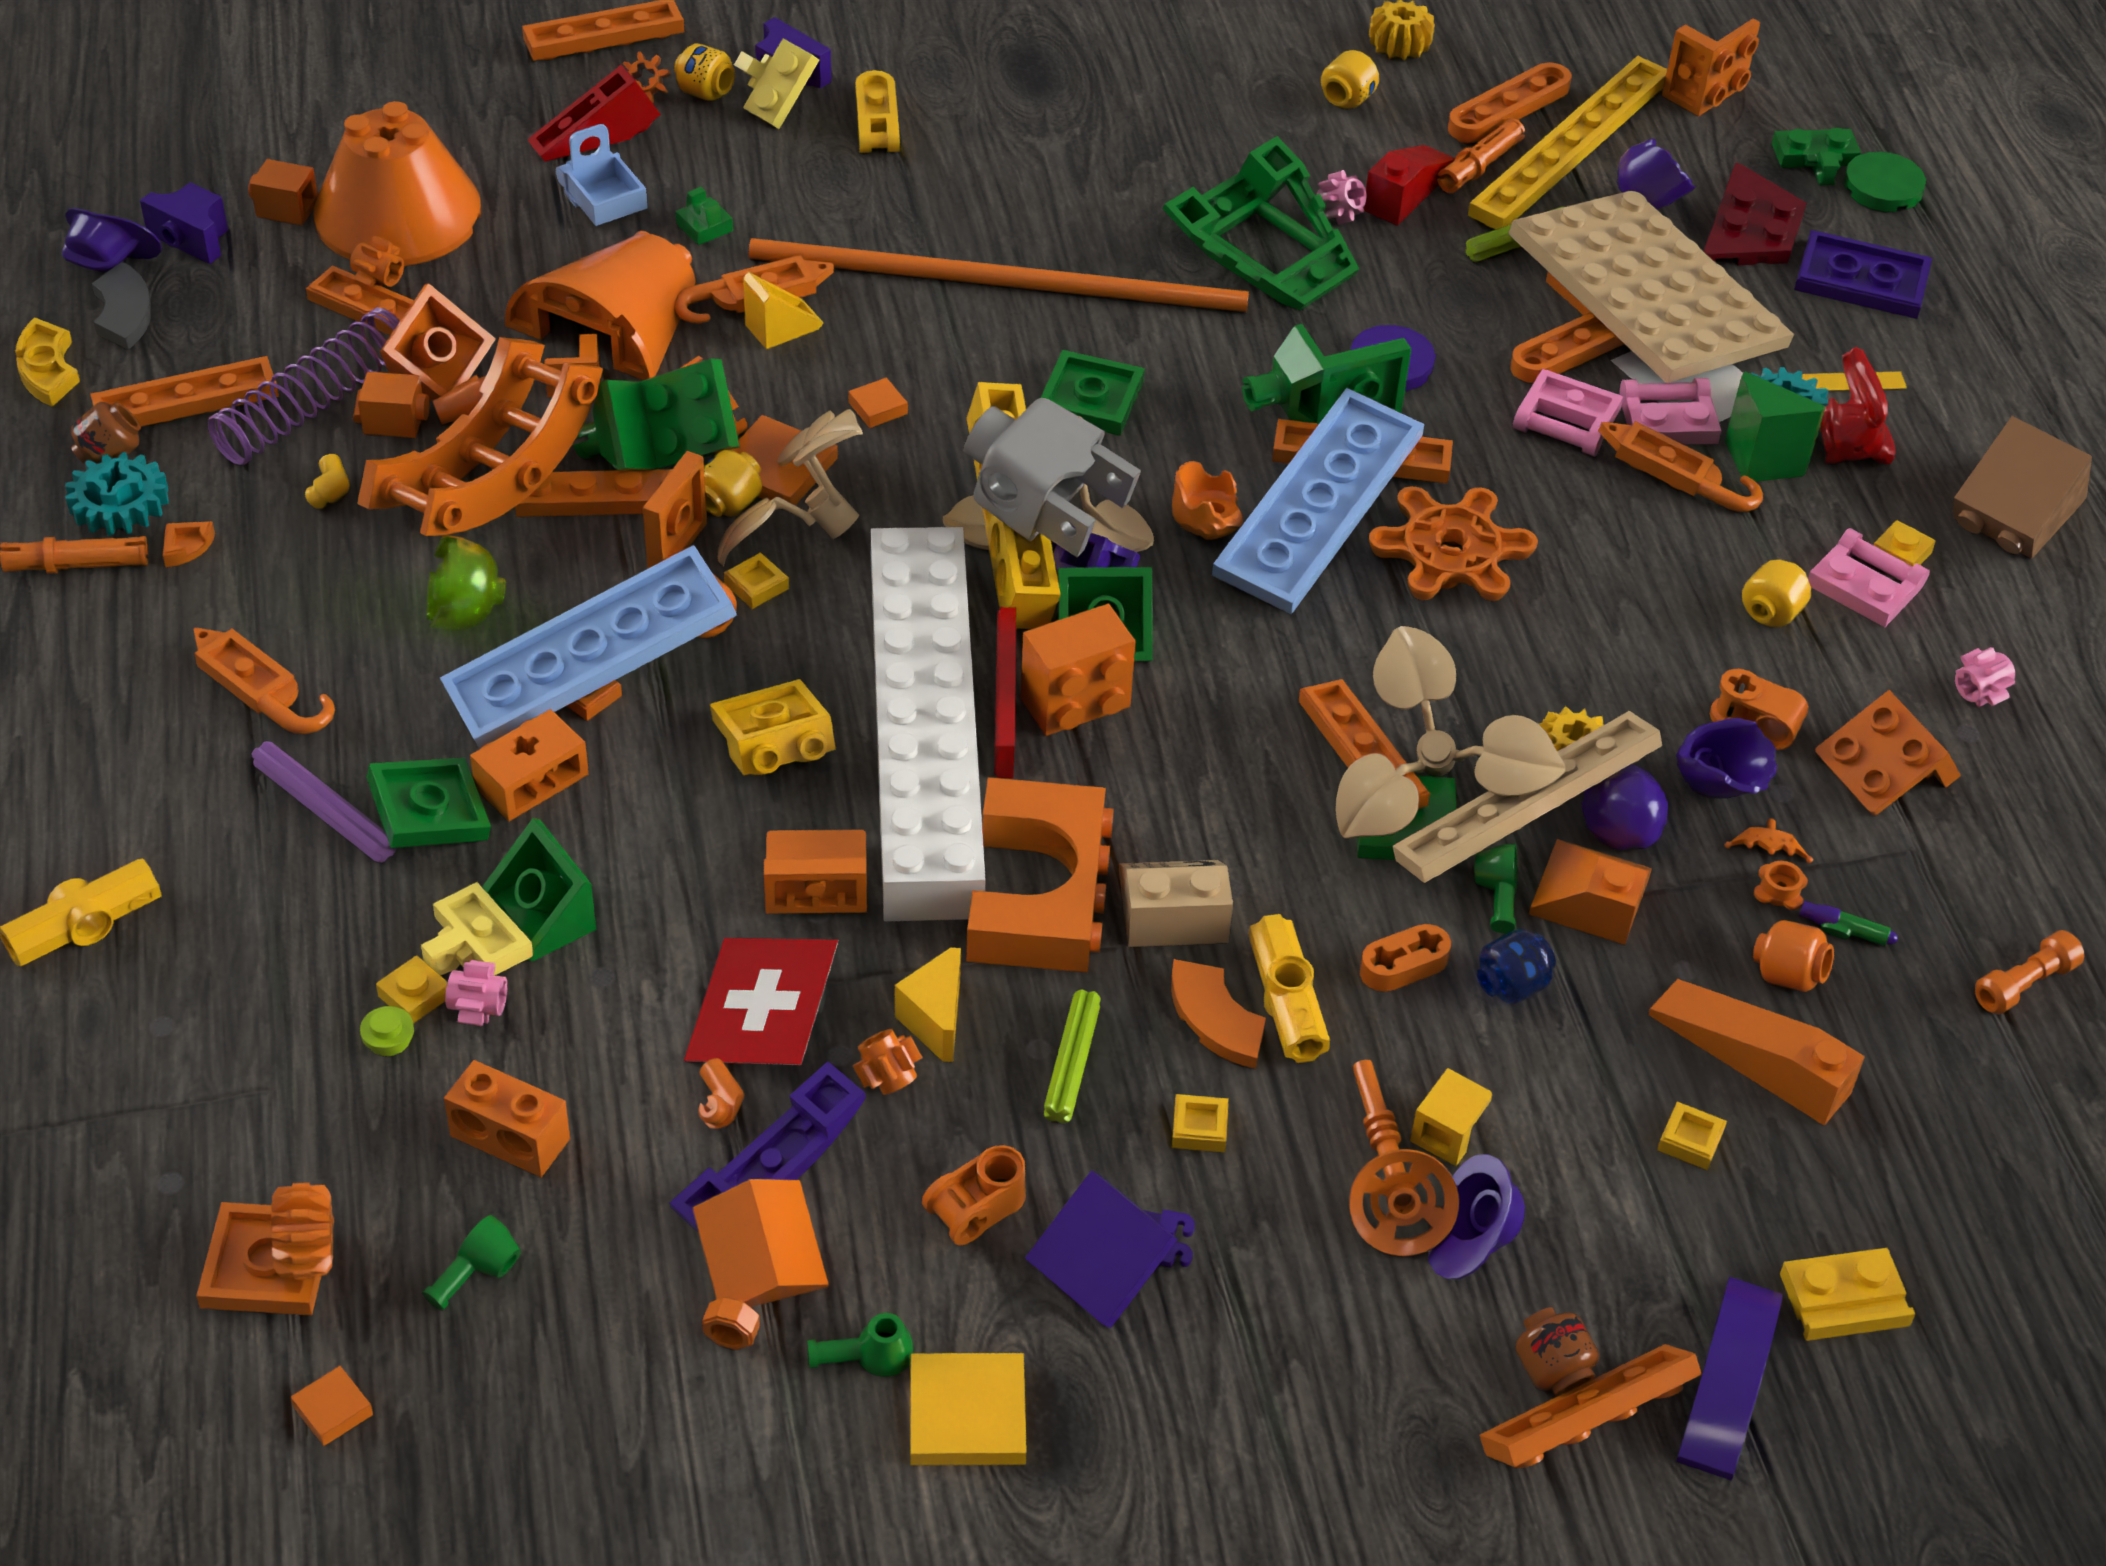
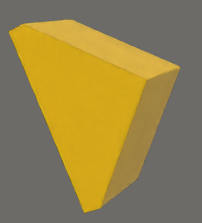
M750 272L743 278L745 326L765 349L819 330L823 325V321L803 299Z
M949 948L895 984V1018L943 1062H953L960 988L961 948Z

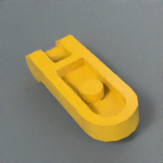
M866 71L860 74L855 82L859 153H872V149L887 148V152H900L894 78L883 71Z

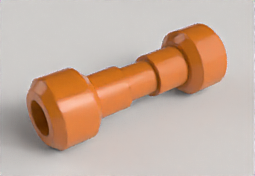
M2056 931L2041 941L2040 951L2030 956L2026 963L2016 965L2006 972L1993 970L1978 979L1975 984V993L1979 1004L1985 1010L1996 1015L2006 1012L2018 1004L2020 993L2030 988L2037 979H2044L2054 972L2064 975L2080 966L2084 961V950L2081 942L2076 936L2067 931Z

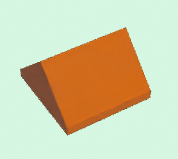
M427 283L380 350V354L389 373L420 375L422 393L428 394L429 400L432 401L470 379L496 338Z
M749 1179L693 1207V1214L716 1300L728 1297L743 1301L748 1306L754 1307L828 1287L827 1276L800 1180Z

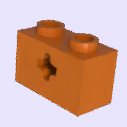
M551 709L533 719L525 721L518 728L493 742L485 744L478 751L470 755L473 780L478 792L508 821L513 820L589 775L585 741Z

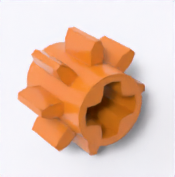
M640 51L637 53L638 61L633 64L624 61L623 65L629 70L630 75L636 80L651 102L654 103L653 94L658 91L668 93V90L662 84L663 78L671 76V72L667 69L659 70L657 68L661 63V58L658 55H655L651 61H648ZM647 68L655 77L649 78V86L645 87L640 81H637V78L642 77V70Z
M378 236L373 237L371 244L367 242L359 243L353 250L350 258V267L352 271L356 272L354 281L370 288L374 284L382 287L383 284L388 287L397 284L404 271V261L398 256L401 249L392 245V242Z
M887 1029L869 1037L858 1046L862 1060L854 1064L853 1068L864 1088L870 1086L871 1089H874L878 1086L882 1094L886 1095L900 1090L916 1079L917 1073L914 1070L915 1066L913 1063L922 1059V1055L911 1036L905 1038L904 1035H900L897 1037L893 1029Z

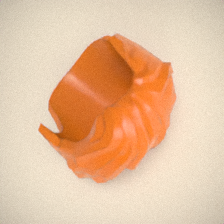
M1196 461L1186 462L1179 467L1175 475L1172 514L1174 520L1181 528L1195 535H1200L1205 540H1212L1228 536L1241 527L1243 524V514L1236 503L1238 500L1236 496L1237 488L1232 474L1224 470L1219 476H1212L1203 469L1200 462Z

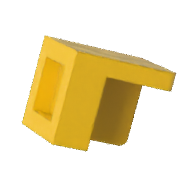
M1447 1068L1417 1108L1410 1142L1457 1166L1467 1152L1473 1125L1491 1102L1492 1092Z

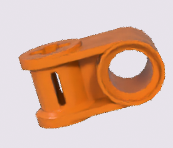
M1731 669L1722 675L1719 684L1721 690L1720 697L1712 703L1709 713L1713 722L1731 718H1742L1756 722L1758 728L1773 743L1776 750H1784L1793 743L1808 714L1809 706L1806 699L1793 689L1774 684L1744 669ZM1744 683L1745 688L1743 693H1738L1741 684ZM1734 707L1731 717H1728L1729 708Z
M1000 1145L988 1148L954 1172L947 1173L933 1182L923 1195L921 1203L928 1213L937 1214L950 1229V1239L956 1245H966L981 1236L985 1230L1008 1215L1017 1212L1023 1206L1026 1199L1025 1160L1020 1152L1009 1146ZM997 1179L1009 1180L1006 1182H995Z

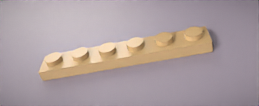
M1628 711L1559 750L1558 754L1565 764V773L1554 783L1541 790L1519 796H1501L1488 791L1393 845L1395 859L1418 879L1426 883L1662 746L1660 730L1631 711Z

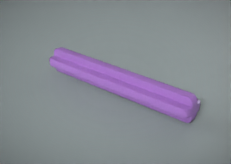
M266 741L260 747L253 750L252 757L254 758L253 763L255 767L374 861L382 863L389 856L394 855L397 848L390 847L385 830L274 743Z

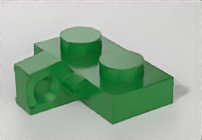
M1831 128L1824 130L1793 129L1789 131H1774L1772 146L1781 168L1812 167L1819 185H1835L1837 169L1840 166H1848V163L1855 156L1861 155V150L1852 129Z

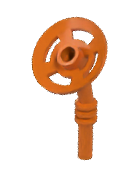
M1361 1060L1356 1062L1352 1069L1367 1115L1363 1119V1124L1367 1129L1366 1134L1370 1139L1369 1144L1372 1150L1378 1152L1379 1156L1373 1158L1359 1171L1352 1184L1349 1196L1351 1218L1360 1236L1375 1249L1396 1256L1421 1254L1441 1243L1452 1230L1459 1211L1458 1190L1450 1172L1436 1158L1417 1150H1399L1398 1145L1401 1142V1135L1398 1132L1394 1113L1386 1108L1373 1062L1371 1060ZM1403 1162L1412 1163L1409 1172H1406ZM1382 1168L1385 1175L1384 1180L1375 1174ZM1431 1173L1437 1177L1443 1188V1208L1436 1206L1435 1190L1431 1181L1427 1178ZM1419 1183L1424 1186L1427 1192V1203L1420 1200L1416 1188ZM1364 1193H1371V1208L1376 1219L1379 1221L1376 1228L1371 1225L1364 1213ZM1379 1195H1385L1389 1208V1212L1386 1215L1379 1206ZM1422 1218L1432 1226L1425 1233L1416 1237L1395 1238L1397 1226H1409L1417 1223Z

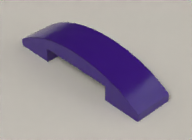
M829 1061L826 1062L789 1095L792 1107L721 1171L716 1173L710 1167L706 1169L669 1202L671 1209L698 1232L693 1214L694 1206L749 1179L797 1180L826 1151L847 1126L866 1099L865 1092Z
M1729 1276L1676 1462L1732 1481L1769 1355L1782 1302V1293Z

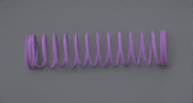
M376 307L365 314L361 322H353L348 330L338 332L335 339L329 338L324 341L323 347L312 349L310 356L303 355L298 359L297 364L286 366L284 373L274 374L271 382H262L259 384L258 390H250L246 393L244 399L233 401L231 408H223L219 413L209 417V434L218 450L231 462L245 465L251 461L252 451L260 454L264 452V441L273 445L277 443V432L288 436L291 432V424L298 427L303 426L304 416L316 417L317 407L325 410L328 409L330 398L339 401L343 397V390L348 392L355 391L356 381L364 383L365 379L360 380L353 375L351 369L341 357L338 343L344 345L352 352L356 361L364 369L365 376L367 371L381 372V365H385V363L378 357L374 348L366 340L364 326L369 328L373 339L382 349L387 340L377 330L374 317L384 321L393 331L400 320L388 310ZM360 325L361 335L353 332L352 329ZM348 334L349 345L339 340L340 336ZM351 335L357 337L365 344L368 352L376 360L378 370L372 371L365 365L363 359L353 347ZM335 342L336 353L326 348L329 343ZM322 351L324 362L313 357L314 353ZM326 352L339 360L343 369L351 377V388H346L341 384L335 373L330 369ZM309 359L311 371L301 366V362ZM313 361L319 363L328 371L330 377L338 386L340 392L338 397L330 394L318 379ZM296 368L298 380L288 375V370ZM300 369L316 381L319 388L325 394L326 405L323 406L314 400L303 383ZM283 377L285 389L274 383L276 378ZM287 378L294 381L304 391L312 403L313 414H308L299 406L290 392ZM270 385L272 398L261 392L264 386ZM274 387L281 390L291 400L299 412L301 422H294L284 412L276 398ZM257 394L259 407L248 401L249 396ZM261 396L268 399L279 410L286 421L288 428L286 432L281 431L271 421L264 409ZM244 403L246 416L235 410L237 404ZM248 405L256 409L268 422L273 431L274 440L267 439L256 427L250 416ZM231 412V418L223 413ZM234 413L245 420L254 430L260 441L261 449L258 450L250 444L246 434L237 424ZM215 419H217L218 430L221 435V438L216 430ZM221 421L227 424L240 440L245 458L236 453L224 435Z

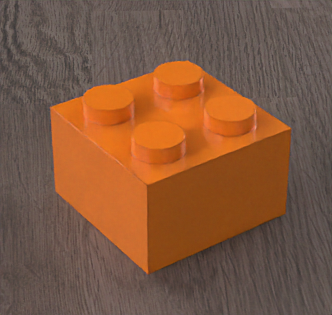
M1110 604L1023 632L1020 699L1045 736L1073 729L1080 724L1106 715L1116 714L1123 709L1129 708L1131 705L1136 641Z

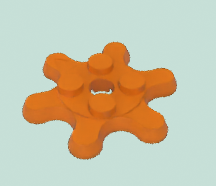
M1410 486L1400 490L1397 496L1399 509L1408 518L1409 522L1400 527H1376L1369 533L1368 541L1372 552L1376 556L1381 558H1401L1415 566L1414 570L1409 573L1407 582L1411 594L1417 599L1429 600L1438 593L1440 588L1449 589L1455 587L1458 583H1465L1473 587L1485 600L1497 601L1503 598L1510 588V578L1498 567L1497 562L1529 558L1537 548L1538 539L1534 533L1527 529H1505L1492 522L1490 515L1495 510L1498 499L1494 492L1482 487L1470 489L1465 493L1461 502L1445 505L1432 499L1424 489ZM1444 542H1446V543H1448V544H1450V545H1455V546L1461 545L1463 548H1462V551H1461V549H1460L1459 547H1449V546H1447V545H1442V547H1441V544L1444 543Z

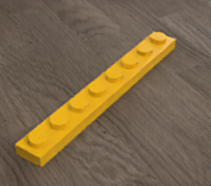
M1640 56L1634 58L1474 198L1469 204L1468 216L1494 229L1512 224L1513 220L1520 217L1664 87L1667 69Z

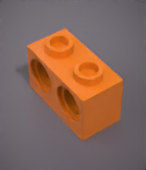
M476 1060L471 1062L444 1097L451 1137L541 1178L571 1139L566 1100Z

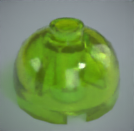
M444 535L440 538L434 557L442 558V563H439L436 572L430 571L428 580L426 617L427 620H432L429 626L449 631H464L477 627L489 617L493 605L502 604L505 596L506 580L505 578L498 577L497 562L492 554L479 543L450 535Z

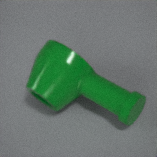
M1502 844L1475 854L1474 873L1476 885L1495 891L1494 912L1490 921V928L1497 933H1510L1516 928L1514 895L1517 891L1516 844Z
M489 1215L472 1229L463 1241L457 1258L432 1286L425 1288L422 1294L430 1304L443 1311L449 1305V1299L474 1271L501 1278L514 1266L521 1254V1249L508 1228L495 1216Z
M880 1313L874 1316L862 1330L859 1338L816 1342V1339L807 1340L809 1368H818L819 1364L859 1361L867 1372L876 1376L889 1377L903 1372L910 1365L911 1354H913V1340L909 1330L902 1320L892 1313ZM887 1333L892 1334L893 1336L885 1338L879 1336L878 1334Z

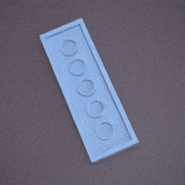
M1346 388L1213 563L1212 576L1292 614L1423 435L1424 424Z
M693 545L440 677L480 749L485 744L493 742L518 728L525 721L533 719L549 709L555 712L730 620L737 616L732 602Z

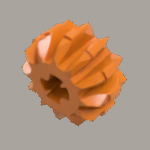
M310 1182L292 1183V1186L278 1187L272 1195L271 1203L273 1268L280 1277H294L295 1280L312 1279L313 1276L327 1275L332 1268L333 1221L329 1190L325 1185H310Z

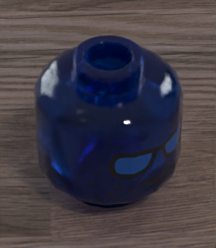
M1521 928L1515 929L1482 948L1479 955L1480 969L1477 970V979L1482 989L1489 996L1494 997L1496 995L1502 1001L1509 1004L1519 1003L1550 985L1553 978V969L1556 966V958L1550 944L1542 935L1531 933Z

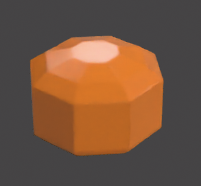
M723 1297L709 1303L702 1319L704 1334L717 1345L739 1350L753 1345L760 1327L759 1314L745 1302Z

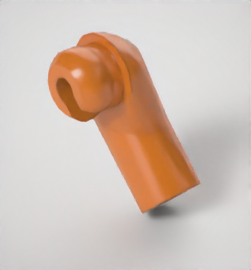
M719 1058L711 1059L701 1067L699 1075L712 1094L707 1096L708 1102L706 1106L700 1103L698 1113L709 1128L721 1129L733 1123L743 1102L744 1092L722 1060Z

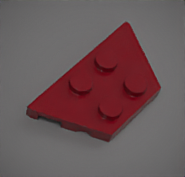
M1735 163L1703 252L1713 261L1720 258H1736L1737 266L1754 265L1756 263H1788L1807 203L1746 166Z

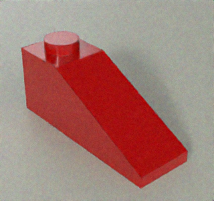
M621 64L527 140L544 162L571 155L569 139L577 131L598 124H604L608 128L609 145L630 140L637 133L644 132L661 114L636 80ZM593 136L585 139L579 151L584 152L598 148L600 145L599 138Z
M1427 145L1389 151L1368 171L1366 184L1367 198L1363 206L1364 211L1398 226L1439 185L1437 179L1440 177L1437 176L1439 171L1454 162L1455 157Z

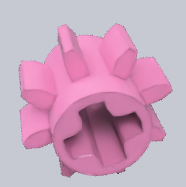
M1342 170L1328 174V180L1319 182L1318 186L1320 189L1317 194L1321 195L1326 205L1324 213L1328 220L1336 218L1338 225L1354 221V215L1364 212L1363 206L1367 198L1366 189L1356 175L1346 177L1345 171Z
M1990 647L1984 651L1977 648L1960 657L1964 667L1956 670L1955 684L1958 692L1964 699L1975 702L1976 706L1980 707L1986 703L1994 706L2010 697L2006 688L2015 684V669L2006 655L1999 652L1995 653L1994 648Z
M471 960L470 963H464V971L453 970L447 983L445 1002L447 1009L459 1010L458 1023L483 1026V1023L488 1024L489 1015L500 1016L502 1014L507 997L506 977L494 976L495 963Z

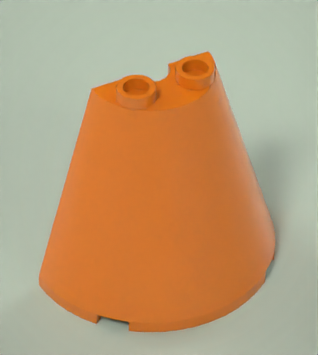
M638 231L628 239L523 284L515 291L507 304L505 327L542 340L551 331L549 312L611 335L613 369L641 380L655 377L680 321V317L675 312L676 298L682 290L694 286L696 283L695 275L690 265L692 256L680 244L673 245L662 237L649 234L646 231Z

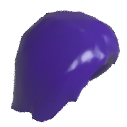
M1654 138L1630 147L1620 157L1617 175L1619 190L1622 193L1635 191L1642 194L1647 202L1656 210L1672 204L1682 196L1693 191L1696 186L1692 185V180L1685 172L1681 171L1680 165L1672 159L1671 154L1667 150L1656 146Z
M1742 718L1725 719L1698 726L1686 735L1682 746L1676 754L1677 766L1685 782L1689 784L1692 791L1708 798L1728 799L1766 790L1770 779L1775 776L1777 771V764L1775 762L1776 748L1773 743L1763 735L1756 722Z
M1630 764L1584 791L1585 798L1581 803L1586 825L1594 834V837L1601 843L1614 850L1629 848L1646 849L1659 840L1667 823L1668 801L1659 783L1648 771Z

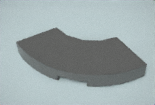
M121 261L92 283L94 295L105 303L103 312L93 323L97 335L129 350L140 340L149 326L151 320V301L147 285L142 276L131 266Z

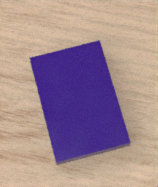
M1811 230L1794 290L1917 319L1933 258Z

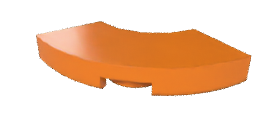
M1174 959L1171 993L1180 1019L1186 1021L1189 1027L1200 1037L1199 1042L1210 1051L1233 1063L1256 1069L1266 1017L1245 1010L1232 999L1224 984V968Z

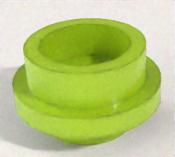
M384 1006L374 1009L361 1022L360 1034L362 1041L377 1055H397L407 1048L413 1037V1020L408 1012L399 1007Z

